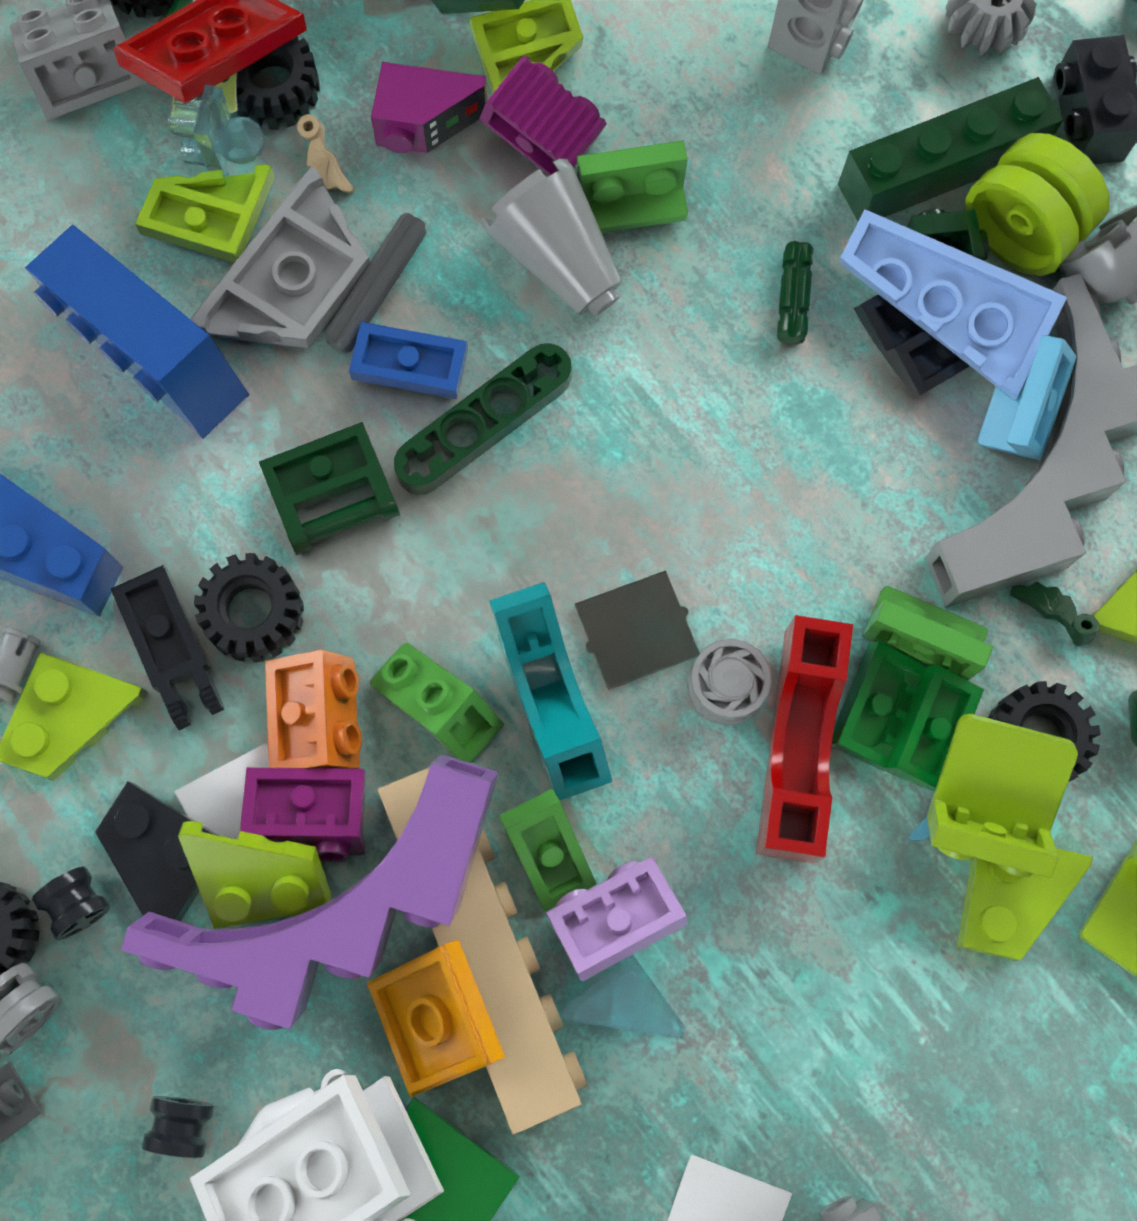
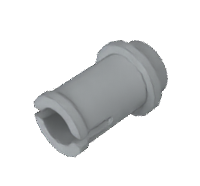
M5 628L0 642V703L8 705L12 704L15 696H21L23 688L20 687V683L36 648L39 647L41 642L32 635H28L27 639L23 638L25 632L13 628Z

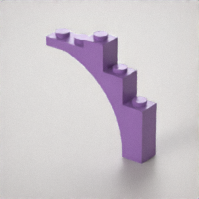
M441 754L431 763L417 806L401 836L386 857L374 870L354 886L321 906L295 917L270 924L238 929H203L148 912L127 927L121 951L140 956L139 960L142 964L154 969L171 970L178 968L197 974L198 981L207 986L215 988L238 987L231 1011L248 1016V1020L260 1028L278 1030L284 1027L291 1029L306 1010L319 962L326 964L325 968L328 972L342 978L358 979L361 976L370 978L382 961L396 909L404 911L405 919L420 926L434 928L438 927L440 923L450 926L462 902L499 772Z

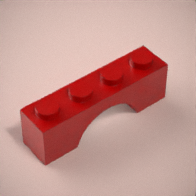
M795 615L785 630L756 855L811 864L822 860L826 856L833 798L829 787L830 752L836 714L847 681L853 624Z

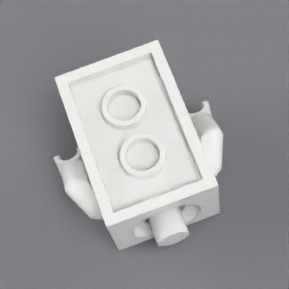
M341 1069L331 1070L322 1080L321 1089L313 1091L308 1087L261 1108L237 1147L190 1178L207 1221H415L403 1218L444 1192L391 1078L384 1076L365 1090H362L356 1075H348L346 1071Z

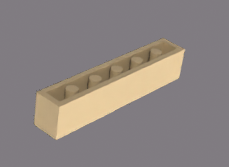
M429 768L377 789L397 840L417 806ZM483 828L459 911L450 926L440 923L438 927H434L432 930L439 947L458 939L460 941L505 1055V1058L486 1066L511 1132L514 1135L582 1105L577 1090L588 1085L574 1051L562 1055L553 1032L564 1028L551 994L549 993L539 998L530 975L541 969L528 937L518 941L514 937L507 918L517 915L518 912L505 881L493 885L485 863L496 858Z

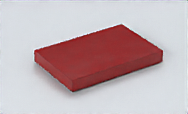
M196 0L120 43L113 50L120 67L186 104L307 31L304 13L278 0Z

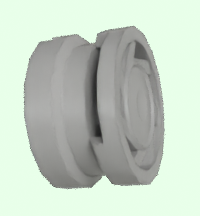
M736 639L715 641L704 648L694 661L687 684L689 699L698 714L712 723L725 726L741 724L755 715L769 695L772 682L769 663L761 651L748 642Z
M20 963L0 975V1050L2 1049L7 1055L18 1049L32 1037L49 1019L60 1003V996L50 986L41 987L36 982L37 973L27 963Z

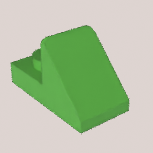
M553 789L499 815L506 831V836L544 911L555 907L563 896L574 890H587L597 885L561 802Z

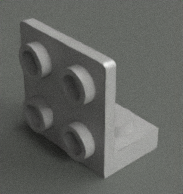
M66 0L65 5L48 11L45 8H34L19 15L17 22L9 26L19 64L47 121L145 85L143 79L118 65L113 48L126 41V38L110 0Z

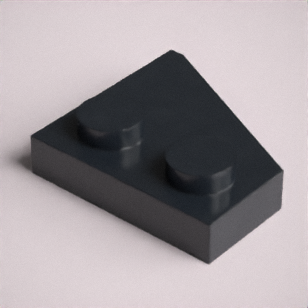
M127 781L95 833L141 914L145 915L148 912L181 921L198 895L199 889L178 835L183 822L195 820L137 784ZM203 826L202 832L218 835Z

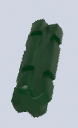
M791 241L787 243L783 253L782 268L784 271L781 277L780 320L777 326V339L785 344H802L808 333L809 318L807 317V311H809L811 265H813L814 248L808 242Z

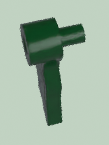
M1036 581L1030 586L1022 584L1012 586L1010 590V596L1033 607L1045 619L1059 621L1066 628L1073 644L1077 646L1091 643L1099 630V622L1094 616L1089 614L1077 616V610L1071 597L1062 595L1058 587H1046Z

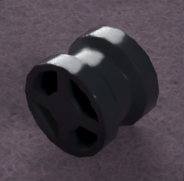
M84 866L72 869L56 877L40 888L32 897V901L37 909L46 911L51 918L50 931L56 940L67 939L83 931L101 919L110 910V905L105 897L96 895L91 888L92 876Z
M152 1096L150 1110L155 1117L152 1130L144 1135L142 1149L168 1156L185 1158L204 1157L206 1142L202 1138L204 1123L212 1118L214 1105L186 1098Z

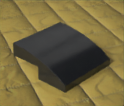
M879 294L853 308L886 361L916 397L970 367Z

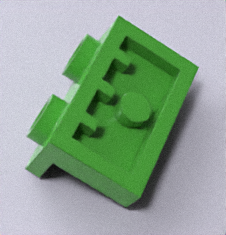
M684 140L577 156V177L601 233L680 222L687 219L688 207L683 185L688 158Z
M885 586L880 591L862 637L873 642L881 641L895 650L927 665L938 664L966 680H970L986 667L994 647L985 643L988 634L986 627L890 586Z

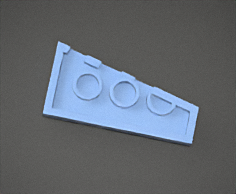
M865 209L840 257V265L1014 401L1017 399L1029 375L1042 335H1049L1067 299L1064 295Z

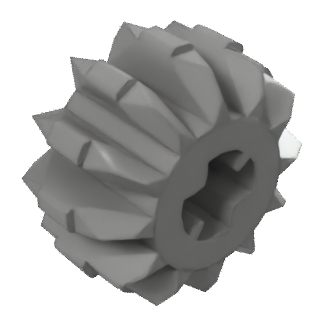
M948 0L945 16L950 18L948 34L962 35L960 39L961 48L969 44L978 46L980 57L988 51L989 47L1002 55L1005 50L1009 49L1010 44L1018 45L1019 41L1024 39L1029 29L1028 25L1031 24L1036 14L1035 8L1037 3L1033 0Z

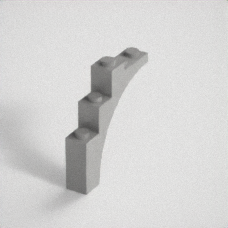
M1080 274L1060 279L1052 290L1067 297L1052 327L1054 337L1064 339L1077 358L1042 461H1039L1025 487L1011 502L978 525L939 541L925 557L945 608L1069 568L1086 553L1084 549L1085 536L1083 528L1077 518L1070 516L1069 511L1108 499L1126 482L1124 462L1121 454L1115 447H1111L1110 443L1137 434V365L1123 369L1120 348L1117 342L1108 336L1100 318L1098 299L1095 294L1089 293Z

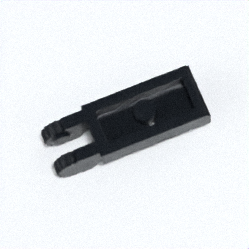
M162 565L111 588V592L154 690L158 693L160 692L176 728L182 730L190 726L191 721L190 712L174 685L192 677L198 687L199 696L204 707L212 715L225 710L218 690L207 671L211 669L168 569Z

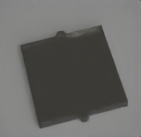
M666 570L575 603L576 611L588 639L586 651L594 654L607 690L691 660L700 654L686 621L688 609L680 606Z

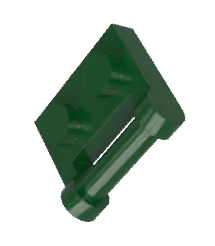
M363 422L259 461L296 556L312 550L310 544L381 516L386 521L400 515ZM370 484L374 496L301 523L297 511Z

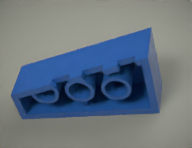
M72 224L25 267L39 285L33 292L34 295L51 313L58 317L62 312H65L69 316L66 322L85 342L90 345L95 340L101 346L98 348L100 352L120 372L124 373L128 370L133 375L134 381L147 395L156 402L161 400L202 439L250 395L207 332L75 225Z
M0 474V579L100 617L111 595V588L115 586L123 566L103 546Z

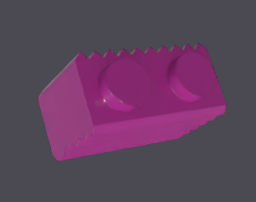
M522 56L487 100L479 118L482 123L549 176L559 171L553 163L558 159H567L575 169L577 167V156L587 154L607 125L605 119L600 117L597 107L590 100L582 96L573 97L571 91L565 90L563 85L559 84L556 74L548 66L540 62L531 63L529 57Z

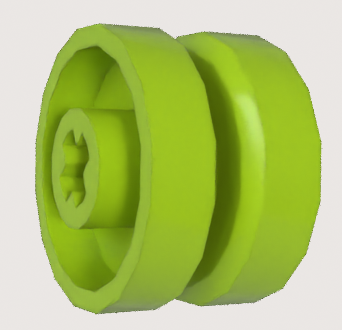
M1030 133L1019 138L1002 155L997 166L988 170L970 188L965 198V210L975 209L979 229H984L987 233L989 252L1005 265L1023 274L1035 276L1054 273L1072 254L1079 242L1084 241L1099 226L1108 214L1110 205V194L1104 178L1089 157L1070 142L1054 135L1043 133Z

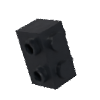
M1124 35L1073 40L1061 63L1057 64L1053 76L1066 138L1068 142L1089 157L1093 164L1122 162L1137 143V65L1135 58L1129 56Z

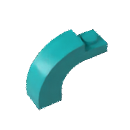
M545 582L489 600L498 629L500 644L521 707L548 780L558 799L561 801L613 782L601 737L588 712L574 676L551 594Z

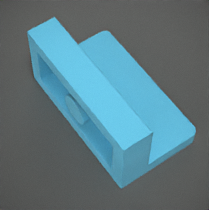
M1042 335L1029 375L1015 401L998 387H995L978 437V443L982 447L1042 461L1077 358L1064 339Z

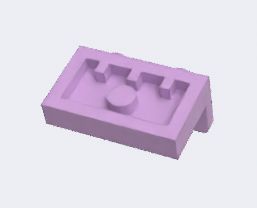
M653 857L640 863L631 861L619 866L609 875L608 880L589 890L577 889L566 894L557 902L555 908L546 912L552 928L581 982L689 925L687 915Z

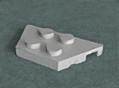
M310 166L191 317V320L207 332L210 337L310 348L345 302L369 265L370 260L358 238L351 232L347 219L338 204H335L323 184L322 177L315 168Z

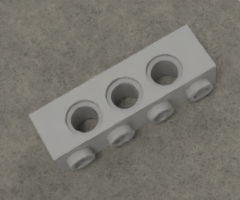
M778 0L767 48L821 75L831 57L839 60L844 54L854 32L850 27L857 17L864 0Z

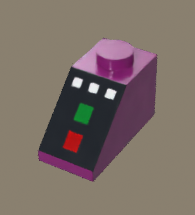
M382 62L371 113L376 146L385 147L396 153H408L411 151L428 153L479 120L488 100L486 76Z

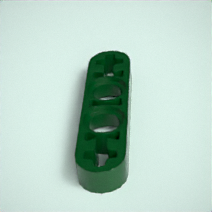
M551 343L539 344L531 348L406 441L396 451L394 457V470L401 487L417 495L428 494L436 490L562 395L569 387L571 381L572 366L568 353L560 346ZM543 363L547 367L557 364V378L552 380L548 375L540 377L533 383V394L535 396L530 397L526 386L538 376V364ZM519 377H522L523 380H524V383H523L521 380H519L518 378H519ZM500 391H510L519 397L521 403L515 412L502 415L496 413L491 408V398ZM463 422L473 425L478 431L477 439L473 444L467 447H458L449 442L447 434L453 425ZM438 440L443 453L450 460L444 462L440 452L428 463L429 475L423 477L419 472H414L409 476L408 474L411 471L409 461L415 457L420 462L427 461L436 454L432 442Z

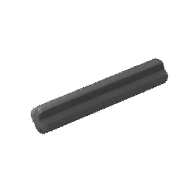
M410 213L400 215L325 331L326 342L334 349L343 353L352 351L356 343L360 323H370L425 237V223L421 219L414 217Z

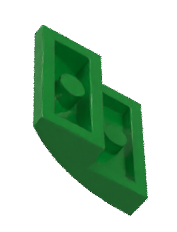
M881 641L871 642L867 646L834 727L831 746L894 776L935 791L958 720L965 714H975L984 689L938 664L925 666Z
M413 1097L405 1110L444 1192L403 1219L409 1218L415 1221H491L520 1176L514 1169L468 1138L460 1128L416 1097Z

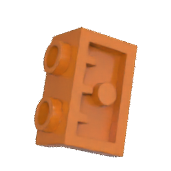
M321 649L266 660L269 768L359 769V751L362 746V735L357 720L356 700L359 678L355 670L353 658Z

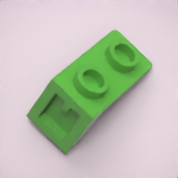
M409 643L402 644L370 680V685L379 694L426 728L455 759L472 763L505 725L473 688Z

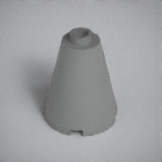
M558 159L553 163L559 171L547 178L541 169L529 175L507 192L491 208L497 218L494 221L483 218L481 224L493 240L578 314L590 310L593 316H597L620 298L615 290L621 285L622 280L574 168L567 159Z

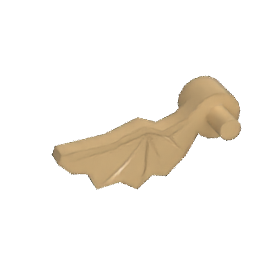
M313 115L302 116L298 120L297 130L301 136L310 142L306 165L315 168L319 172L324 185L330 192L340 189L344 193L353 194L355 189L342 172L336 155L326 149L323 123Z

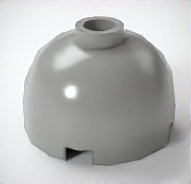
M1137 204L1099 225L1098 227L1101 231L1087 242L1085 240L1079 242L1072 254L1059 267L1064 277L1075 274L1082 275L1089 293L1095 294L1099 303H1114L1123 298H1126L1129 304L1137 302Z

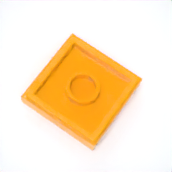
M459 939L446 943L367 982L410 1097L505 1058Z

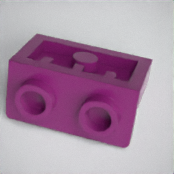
M246 767L240 831L262 835L273 842L291 841L314 846L320 860L326 862H344L350 859V855L365 854L366 847L363 835L367 778L365 770Z

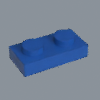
M361 322L349 374L351 380L457 399L467 358L468 344L464 340Z

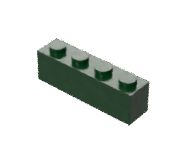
M1037 77L850 150L839 178L838 186L857 222L864 209L881 217H887L979 180L988 170L997 166L1002 155L1019 138L1030 133H1043L1055 136L1063 122V118L1042 81Z

